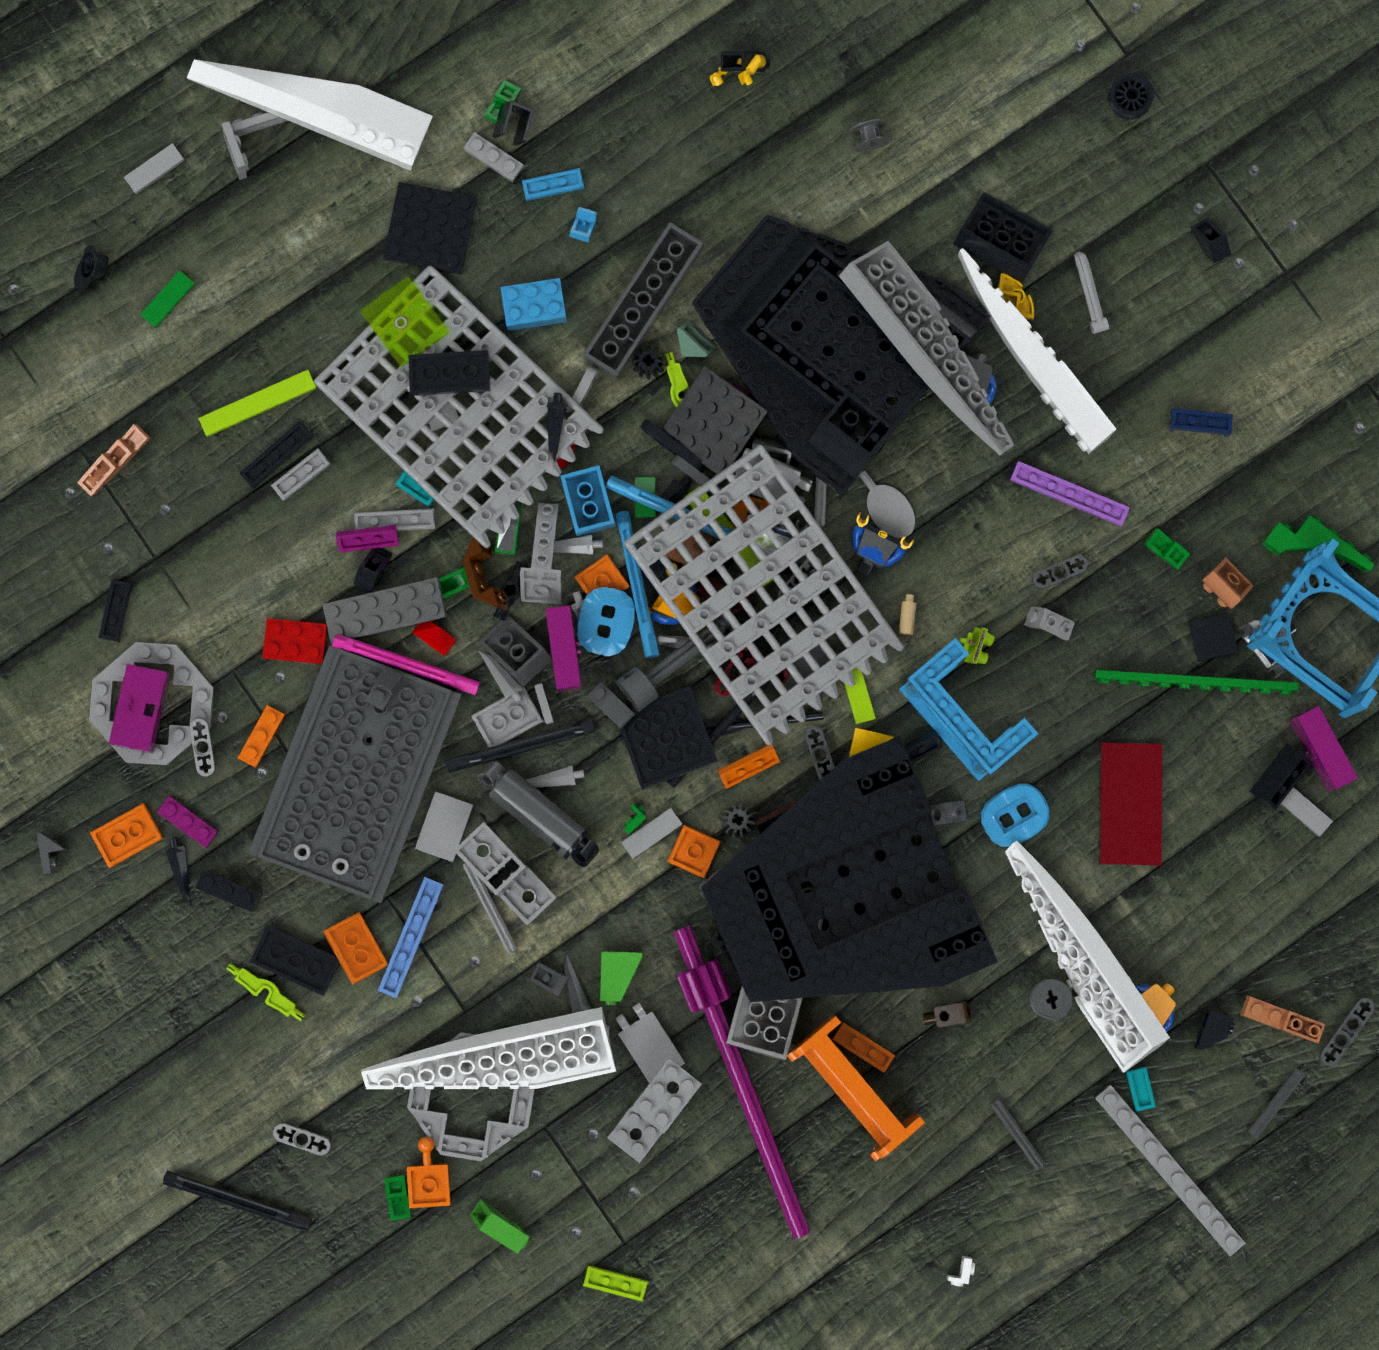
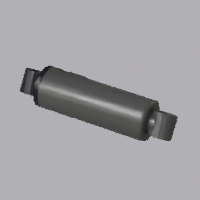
M491 761L478 774L480 784L487 789H492L489 793L490 798L565 860L571 856L577 865L586 867L599 853L597 844L590 839H585L589 834L587 830L513 769L505 772L504 767L500 763Z

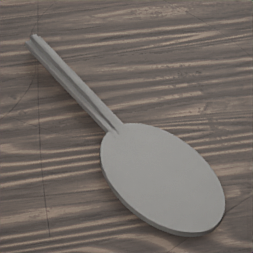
M864 470L860 478L870 490L867 496V508L873 522L880 530L895 538H903L905 535L909 536L915 527V516L908 500L902 493L891 486H876Z

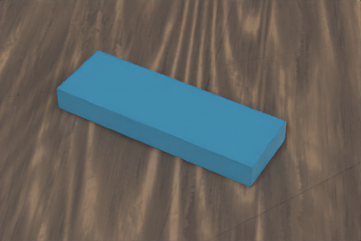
M580 168L522 180L526 201L584 189Z

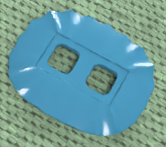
M601 587L593 589L586 596L579 614L577 636L580 645L588 652L597 655L612 656L619 654L626 647L633 629L635 606L632 598L624 591L615 588ZM604 605L615 607L616 610L613 618L601 615ZM599 625L611 628L608 638L597 636Z
M1019 783L999 792L985 803L981 811V824L992 842L1001 847H1010L1015 841L1021 844L1029 840L1046 827L1050 818L1049 806L1039 789L1024 783ZM1025 802L1030 808L1031 814L1022 818L1016 808ZM1005 813H1009L1014 821V824L1008 828H1004L999 820V817Z

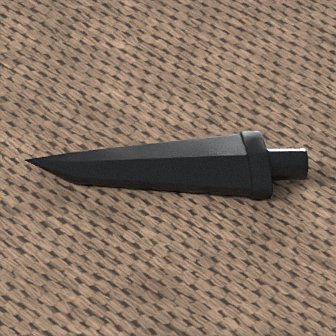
M554 393L553 402L547 403L548 446L554 462L556 460L565 410L567 409V403H561L562 393Z
M687 476L680 482L674 479L660 497L675 504L689 493L685 488L692 481ZM656 511V517H644L642 528L662 513Z
M177 837L170 838L171 849L165 850L180 895L191 906L185 846L179 847Z

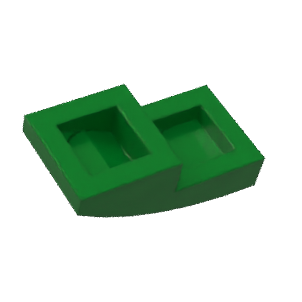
M503 80L484 118L496 124L501 104L509 101L516 102L521 88Z
M635 477V486L655 495V477ZM635 501V517H656V510Z
M1155 528L1143 543L1177 570L1190 555L1180 544L1172 541L1159 528Z
M405 1175L384 1178L390 1220L397 1221L412 1218Z

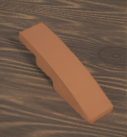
M133 424L121 439H117L105 454H101L77 483L91 497L94 496L138 453L150 437L137 424Z

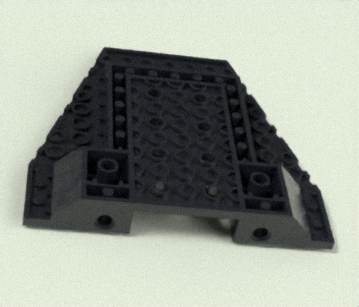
M767 214L692 301V306L755 401L769 411L767 419L793 458L843 497L891 439L894 430L930 387L920 376L912 374L910 364L839 277L852 261L868 253V251L848 246L849 244L819 233L815 234L806 228L793 226L787 221ZM911 269L940 305V313L943 318L948 320L950 324L948 328L952 336L956 335L959 341L958 347L960 351H963L987 323L991 315L946 280L932 277L923 271L919 272ZM823 293L827 296V300L820 302L816 299V295ZM856 318L859 324L854 327L850 326L848 319ZM799 323L802 326V330L798 332L793 331L791 325ZM882 342H886L890 345V350L882 351L879 345ZM829 347L833 350L834 354L832 356H825L822 350ZM862 372L865 375V380H856L854 377L855 373ZM894 397L897 400V404L890 406L887 404L886 399Z
M900 736L841 761L700 887L749 1002L942 987L998 962L965 886L959 888L927 815L932 809ZM913 835H918L921 838L919 846L912 844L911 837ZM877 850L883 851L885 855L883 861L876 860L874 855ZM840 866H845L848 869L846 877H841L838 874ZM929 872H934L937 875L935 883L928 881L927 875ZM804 881L809 882L812 886L809 893H805L801 889V884ZM894 887L901 891L899 899H894L891 896V890ZM857 903L864 906V913L862 915H858L854 911V906ZM820 919H824L828 923L825 931L820 930L817 926Z

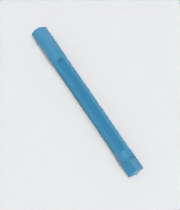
M611 476L606 484V488L661 513L666 512L675 505L668 500L614 476ZM677 514L672 517L676 520L680 519ZM709 524L700 529V531L719 539ZM719 524L726 533V535L733 531L732 529Z
M620 511L615 515L638 617L645 658H655L659 656L641 569L624 545V541L633 535L629 511Z

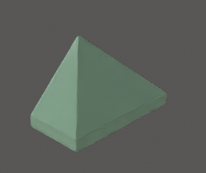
M689 320L677 329L682 357H707L717 349V346Z

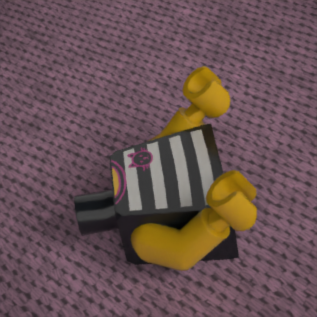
M721 51V66L718 68V72L710 75V81L713 86H719L724 82L721 77L722 75H726L728 72H741L738 75L741 85L744 83L750 85L753 82L751 75L755 72H765L770 66V58L766 57L765 52Z

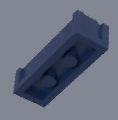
M1174 408L1170 411L1171 425L1168 430L1170 432L1180 430L1221 434L1224 437L1231 435L1233 414Z

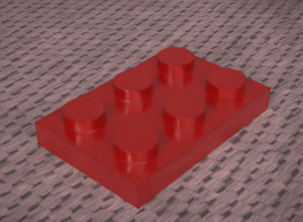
M267 618L262 658L322 665L325 655L327 624Z

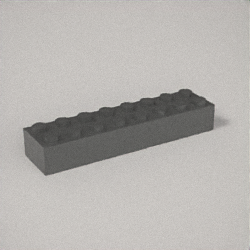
M669 222L583 354L584 360L615 380H618L703 250L704 243Z

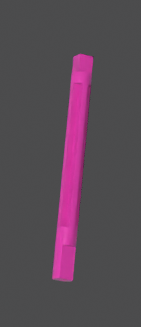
M337 633L332 643L333 647L476 695L480 682Z

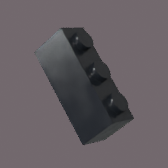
M1286 744L1270 766L1266 768L1250 792L1259 802L1276 811L1312 762L1303 752Z
M204 869L195 889L250 912L256 911L263 894Z

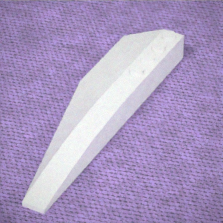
M195 59L187 76V79L410 171L433 117L354 84Z
M962 248L958 256L984 310L991 315L990 320L1016 361L1041 392L1042 400L1047 405L1050 404L1052 406L1055 417L1058 420L1062 419L1066 424L1065 429L1067 432L1077 438V444L1080 449L1090 454L1110 438L1116 430L1115 426L1063 360L1060 362L1056 360L1055 351L1051 347L1043 345L1044 341L1040 334L1030 330L1032 328L1031 324L1011 301L1005 302L1003 292L999 288L992 287V282L988 275L984 272H979V265Z
M1015 841L1005 853L1017 876L1021 875L1023 878L1022 889L1024 893L1029 892L1033 900V903L1030 904L1033 912L1038 911L1041 920L1038 921L1052 952H1057L1058 954L1057 963L1060 969L1064 968L1069 979L1066 982L1069 988L1073 987L1077 995L1074 997L1077 1005L1124 1073L1159 1048L1170 1037L1089 920L1038 861L1018 841Z
M602 1007L443 1043L362 1069L361 1073L366 1089H394V1087H404V1089H413V1087H425V1089H434V1087H444V1089H478L479 1087H489V1089L510 1087V1089H519V1087H529V1089H538L616 1072L605 1017Z

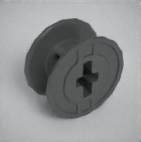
M885 118L872 119L853 126L849 133L860 134L862 142L854 147V151H870L889 144L892 141V137L881 136L880 128L884 127L888 120Z
M1044 979L1036 983L1031 989L1029 996L1030 1006L1034 1013L1048 1020H1057L1064 1017L1071 1009L1073 1002L1072 993L1068 986L1062 981L1055 979ZM1047 991H1050L1051 996L1056 998L1053 1000L1054 1008H1052L1051 1003L1046 1002V999L1049 998Z

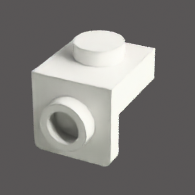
M962 1256L959 1276L947 1274L946 1279L951 1281V1285L963 1287V1283L969 1284L970 1275L974 1274L975 1263H972V1258Z

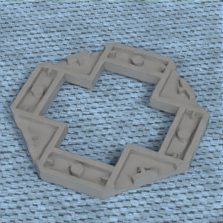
M135 642L92 680L89 720L108 742L114 722L111 721L114 682H123L127 664L136 666V663L174 665L173 685L193 687L190 724L195 718L202 717L208 721L209 728L211 729L214 687L188 659L178 645ZM197 722V725L194 726V729L199 730V736H195V739L202 735V729L205 728V725H201L200 722ZM169 725L168 745L155 744L153 754L116 746L112 747L126 763L168 766L178 755L192 745L190 726Z
M461 1032L449 1042L476 1034ZM413 1087V1089H410L407 1108L416 1118L426 1135L433 1139L440 1155L476 1161L484 1160L529 1127L535 1089H529V1087L514 1089L508 1123L488 1120L485 1140L445 1134L448 1113L428 1110L432 1089H425V1087Z

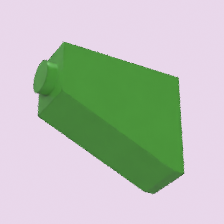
M602 952L600 1001H605V1005H617V1001H622L643 957V952Z
M480 1199L469 1215L479 1230L517 1254L528 1243L529 1235L521 1227L482 1199Z

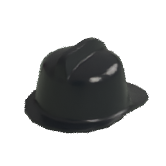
M92 245L85 248L83 257L75 272L74 286L78 291H83L87 288L91 280L102 278L108 265L109 257L97 252Z

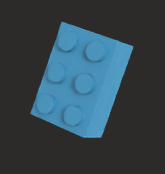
M560 278L501 287L508 331L567 322Z
M599 465L560 475L577 537L616 527Z

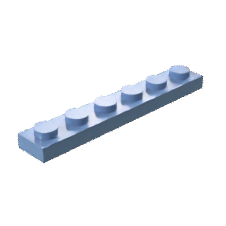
M424 877L378 991L398 998L444 884Z

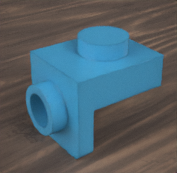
M578 207L569 237L589 242L596 224L597 212Z

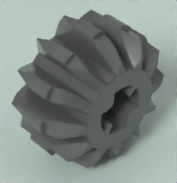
M734 803L731 804L732 812L725 808L724 811L729 816L721 815V819L728 821L721 823V826L729 825L725 832L728 834L733 829V837H736L737 831H740V835L743 837L744 832L742 829L750 833L751 829L746 825L755 824L753 821H748L749 818L754 817L753 813L746 814L750 807H746L742 811V803L739 804L738 810H736ZM734 815L743 817L742 825L738 826L737 823L732 822V819L735 818L733 817Z

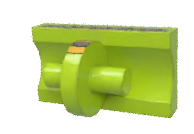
M975 627L973 633L968 632L966 639L960 638L959 642L964 644V648L969 653L964 658V662L970 664L987 663L988 654L981 650L983 645L991 646L995 638L988 633V629Z

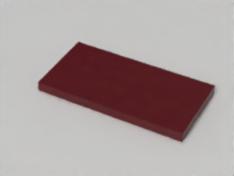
M1101 743L1099 864L1162 866V744Z

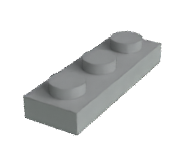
M475 132L463 148L464 151L512 183L524 167L522 163Z

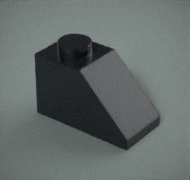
M1208 218L1190 227L1204 255L1213 263L1231 255L1227 236Z
M381 548L372 549L358 567L353 585L372 593L380 582L393 554Z
M1207 1009L1194 1048L1203 1050L1226 1039L1228 1034L1231 1035L1234 1030V1018Z

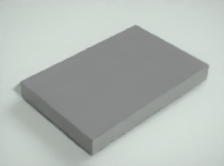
M525 687L520 692L524 699L522 703L517 704L513 698L506 700L503 697L471 715L488 747L507 743L544 722Z
M435 792L415 849L454 862L456 857L454 849L461 843L474 805Z

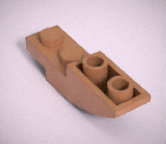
M1250 996L1246 997L1240 1014L1259 1023L1318 1044L1325 1024Z

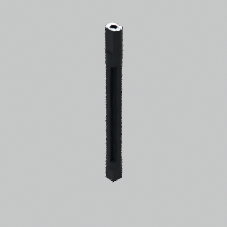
M592 720L579 722L446 759L449 773L578 738L595 732Z
M168 1170L163 1178L162 1184L305 1232L309 1231L312 1224V1218L277 1208Z

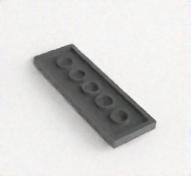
M438 577L322 604L331 644L336 633L355 639L447 617Z

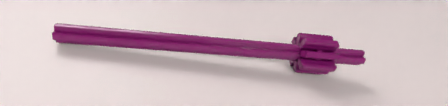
M691 926L683 927L673 932L688 969L677 975L678 982L690 1012H697L699 1010H704L793 1239L801 1238L810 1233L807 1221L739 1048L726 1043L730 1025L721 1002L731 997L730 990L718 960L714 959L704 962Z

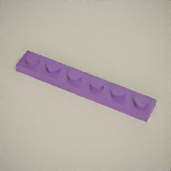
M1019 461L1010 479L1014 483L1122 527L1130 508Z

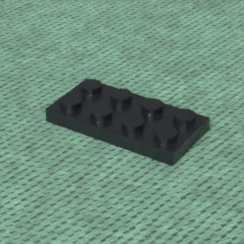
M489 350L408 355L409 390L411 396L491 391Z
M270 925L266 926L250 960V963L322 996H325L340 964L336 956Z

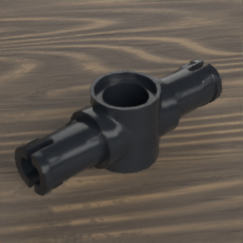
M516 561L511 576L507 578L501 587V590L504 592L509 586L516 588L514 595H506L509 609L520 596V567L522 565V567L528 568V565L522 564L519 561ZM497 608L493 617L505 621L509 609Z

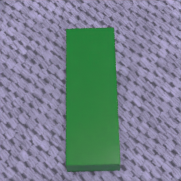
M179 270L140 316L156 329L196 284Z

